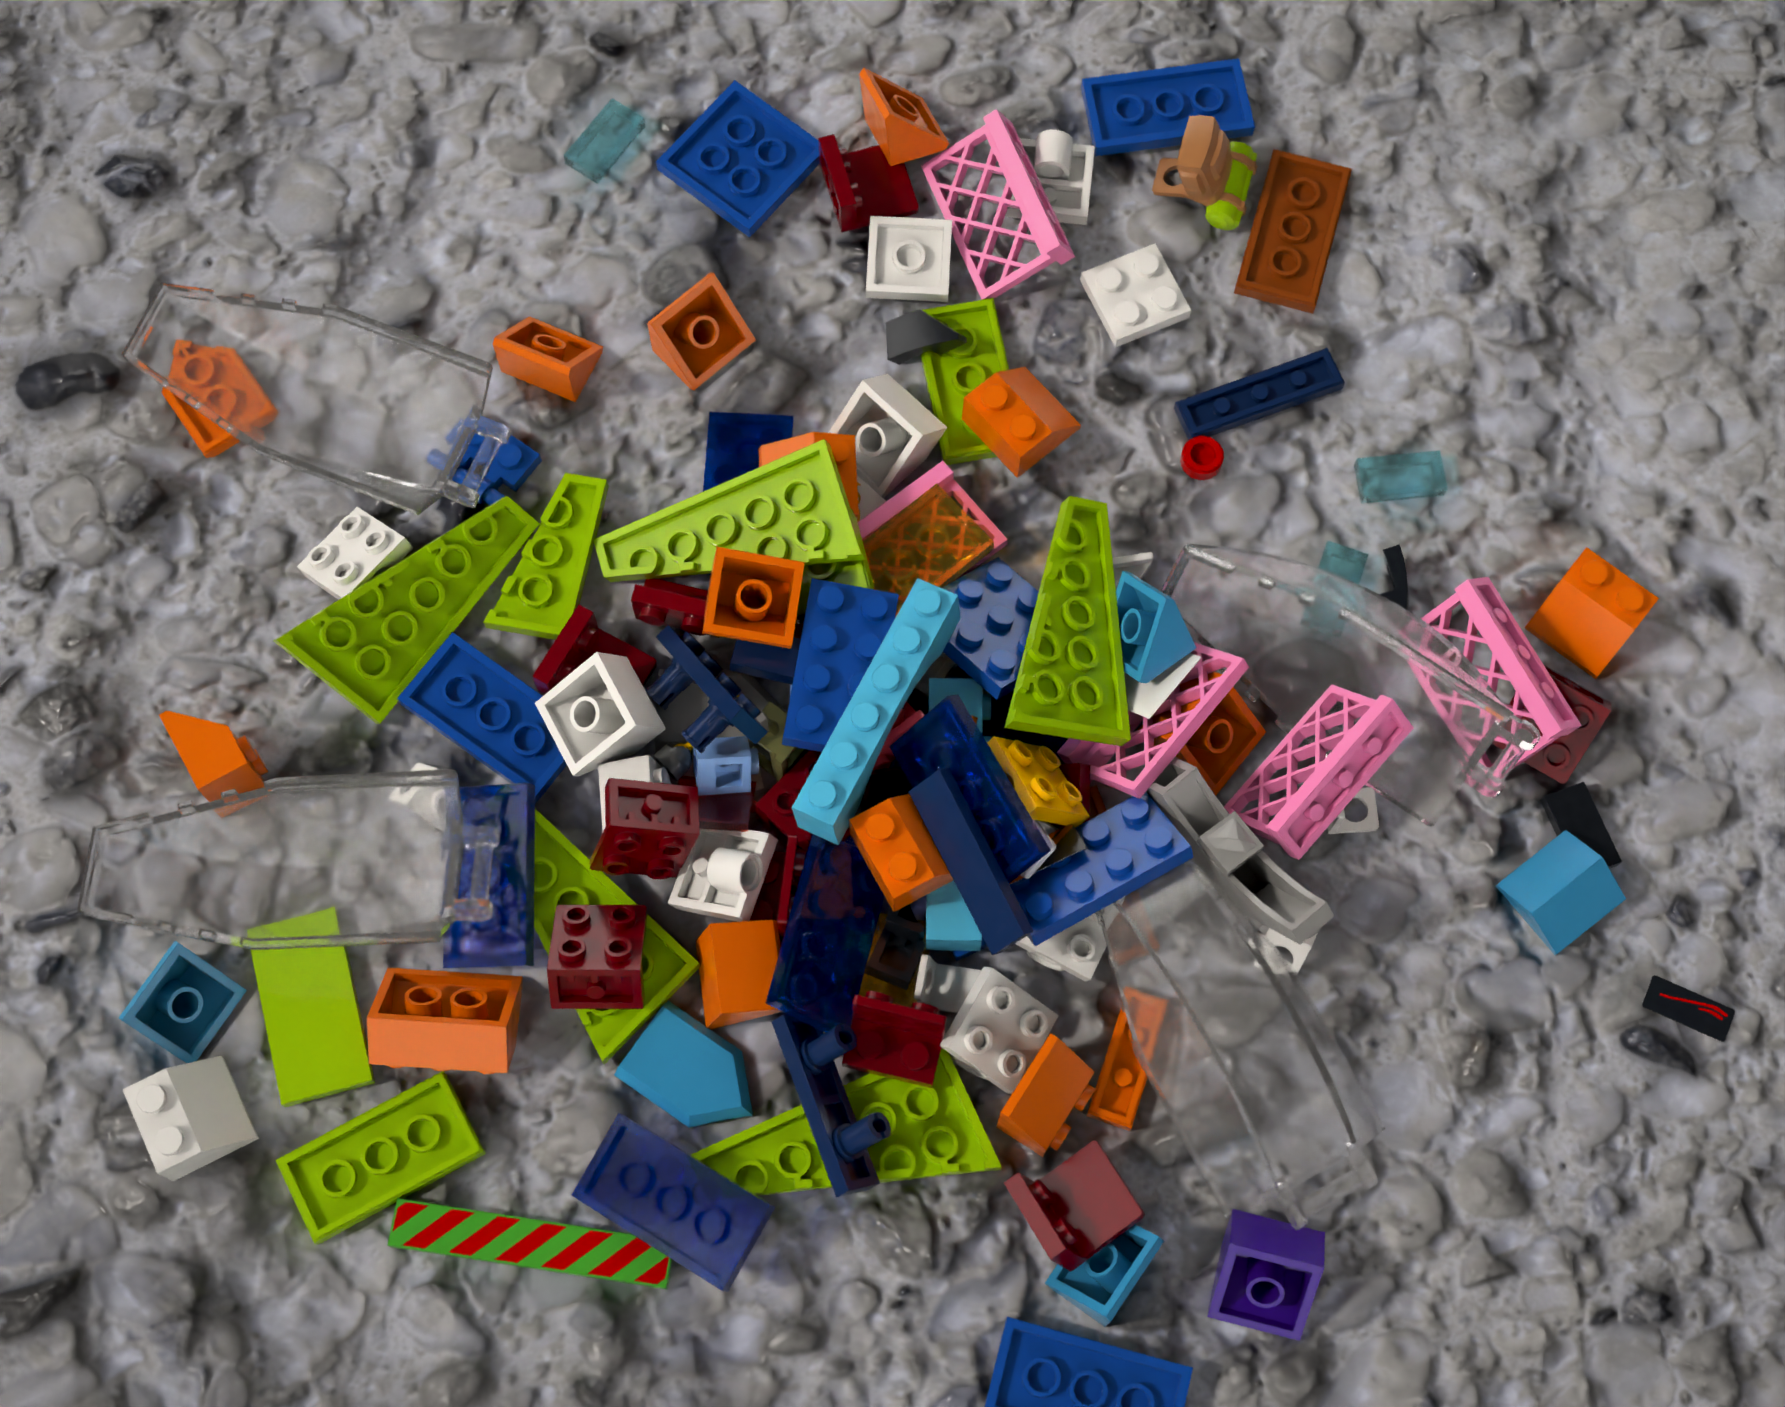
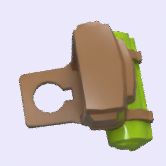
M1205 115L1189 116L1178 158H1162L1159 161L1152 191L1154 195L1185 197L1206 206L1205 216L1210 225L1221 230H1233L1239 226L1241 217L1245 216L1246 213L1245 201L1251 177L1255 175L1258 167L1256 165L1257 154L1253 152L1251 146L1245 143L1230 142L1224 131L1221 130L1215 117ZM1178 169L1182 183L1176 186L1166 184V175L1170 171Z

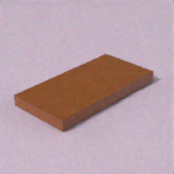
M1273 149L1236 282L1235 294L1311 314L1314 313L1352 168Z

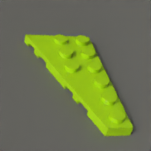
M825 439L593 539L603 577L610 582L710 574L717 547L805 562V565L867 560L831 446Z
M502 497L273 641L373 722L381 724L397 704L399 695L450 634L456 630L540 523L510 497Z
M1069 496L1061 503L1004 728L1123 746L1131 740L1107 503Z
M510 784L477 814L548 956L555 910L558 905H637L602 871L591 870L590 859ZM648 914L642 959L645 992L643 1009H576L604 1065L700 967V963Z
M941 1048L932 1088L871 1073L843 1085L857 1121L871 1113L880 1112L890 1123L891 1133L889 1137L867 1148L880 1183L1001 1170L1002 1166L955 1065L945 1049ZM802 1104L689 1155L708 1201L833 1188Z

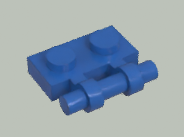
M472 410L447 440L449 447L457 452L456 456L448 458L437 451L431 457L429 465L438 470L440 477L449 484L457 483L469 491L470 497L479 504L484 505L487 503L491 505L505 497V495L497 491L502 484L517 492L542 462V459L538 452L475 410ZM472 464H475L487 474L485 477L478 478L469 472L468 469Z

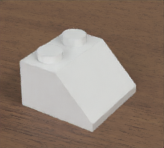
M884 374L861 381L828 433L855 435L857 475L884 498L927 459L948 427L889 374Z
M601 652L594 653L535 702L573 776L577 777L598 769L599 764L618 761L637 753L666 729L626 656Z
M223 1056L165 1068L122 1089L157 1174L171 1181H175L259 1139Z

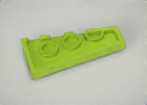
M570 473L564 474L540 518V526L532 540L529 539L522 550V558L513 575L508 576L500 590L502 595L493 610H489L483 623L486 628L556 640L577 606L580 605L594 549L593 539L597 537L609 485L607 479Z

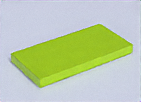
M990 298L923 309L922 311L948 324L947 326L961 333L967 339V343L942 355L930 350L920 354L932 414L948 427L938 441L942 461L946 465L997 457L962 420L964 397L994 373L1009 370L994 299Z
M335 907L248 930L247 935L281 1105L286 1108L374 1084L375 1078L372 1064H369L368 1046L338 909Z
M441 1071L275 1161L313 1242L319 1245L396 1203L397 1198L404 1199L485 1155L486 1152L446 1072Z

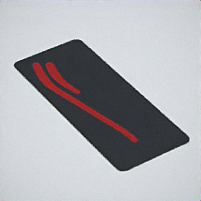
M1656 975L1652 976L1642 1003L1644 1008L1720 1042L1725 1041L1735 1014L1733 1009Z

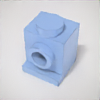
M746 736L715 738L702 754L693 747V773L696 787H698V796L751 793V775L759 774V757L757 748L749 747Z

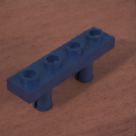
M667 625L656 636L673 656L671 659L673 663L645 690L647 694L666 710L668 705L693 682L709 698L707 701L709 706L686 730L681 732L682 736L702 754L705 748L729 725L735 726L755 745L768 733L756 719L762 713L759 708L743 693L737 697L742 692L741 688L727 674L722 672L723 668L704 651L705 648L688 631L680 636Z
M815 1010L783 1014L771 1021L836 1198L866 1191L879 1185L880 1181L867 1148L889 1137L891 1133L890 1123L880 1112L871 1113L859 1121L856 1120L834 1062L835 1059L856 1048L857 1037L855 1032L849 1025L842 1024L823 1033Z

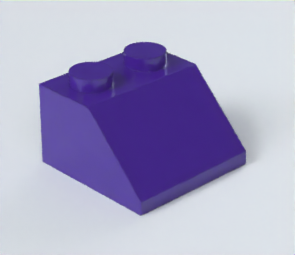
M1232 1209L1220 1249L1207 1317L1300 1341L1324 1271L1325 1232Z

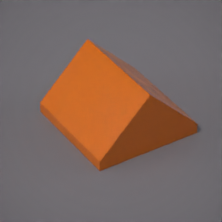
M866 68L860 71L859 78L865 121L890 166L944 151L949 146L947 138L922 97Z
M712 272L647 322L652 351L691 390H696L756 341L718 278Z
M530 316L495 336L493 341V348L501 372L573 402L577 401L603 351V346Z
M759 920L710 923L696 939L706 1028L712 1030L789 1010L777 921Z

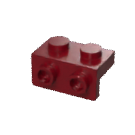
M655 578L646 579L644 586L635 584L631 603L636 619L654 626L669 625L670 627L688 631L693 635H709L702 633L708 590Z

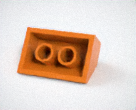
M388 967L367 1015L369 1064L386 1065L391 1068H432L436 1071H478L482 1074L508 1073L516 1048L523 976Z

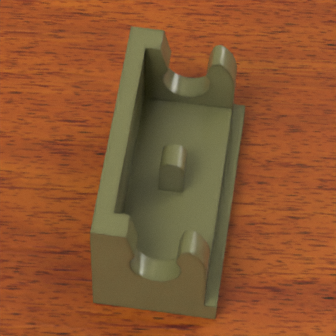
M769 701L762 710V713L768 720L769 732L758 744L770 752L771 761L761 753H758L759 766L776 778L778 782L809 750L782 745L787 713Z

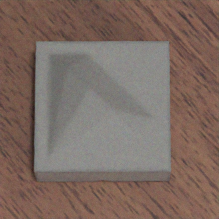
M1236 811L1202 834L1197 841L1226 877L1261 852L1264 847Z

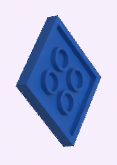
M734 80L656 161L659 172L750 238L819 165V141Z
M997 557L942 587L958 595L961 616L943 653L996 700L1012 692L1015 688L1039 593L1038 590L1002 559Z

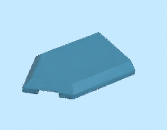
M667 1001L660 1008L614 1074L615 1077L688 1128L753 1116L743 1052L709 1028H706L705 1025L670 1001Z

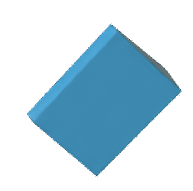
M1122 571L1116 590L1124 672L1138 682L1147 684L1195 650L1196 645L1174 599L1134 574Z
M1567 830L1563 831L1496 885L1498 890L1554 955H1557L1626 900L1603 857Z
M174 941L119 1016V1019L185 1063H191L198 1060L247 990L189 949Z
M1133 1225L1072 1272L1057 1264L1045 1284L1106 1327L1112 1321L1164 1241L1159 1236L1137 1225Z

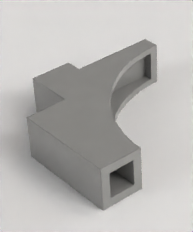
M1174 757L1146 791L1191 845L1194 858L1185 863L1211 878L1230 913L1236 919L1256 930L1265 925L1292 941L1302 944L1306 939L1316 935L1321 927L1335 916L1325 900L1314 895L1292 879L1263 851L1259 852L1227 877L1223 874L1197 841L1202 834L1230 814L1210 789L1197 767Z

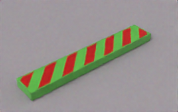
M397 1198L387 1246L667 1290L676 1242L668 1239Z

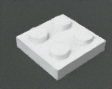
M870 216L866 298L948 302L952 220Z
M1156 244L1149 245L1081 272L1080 281L1115 348L1190 318L1191 308Z

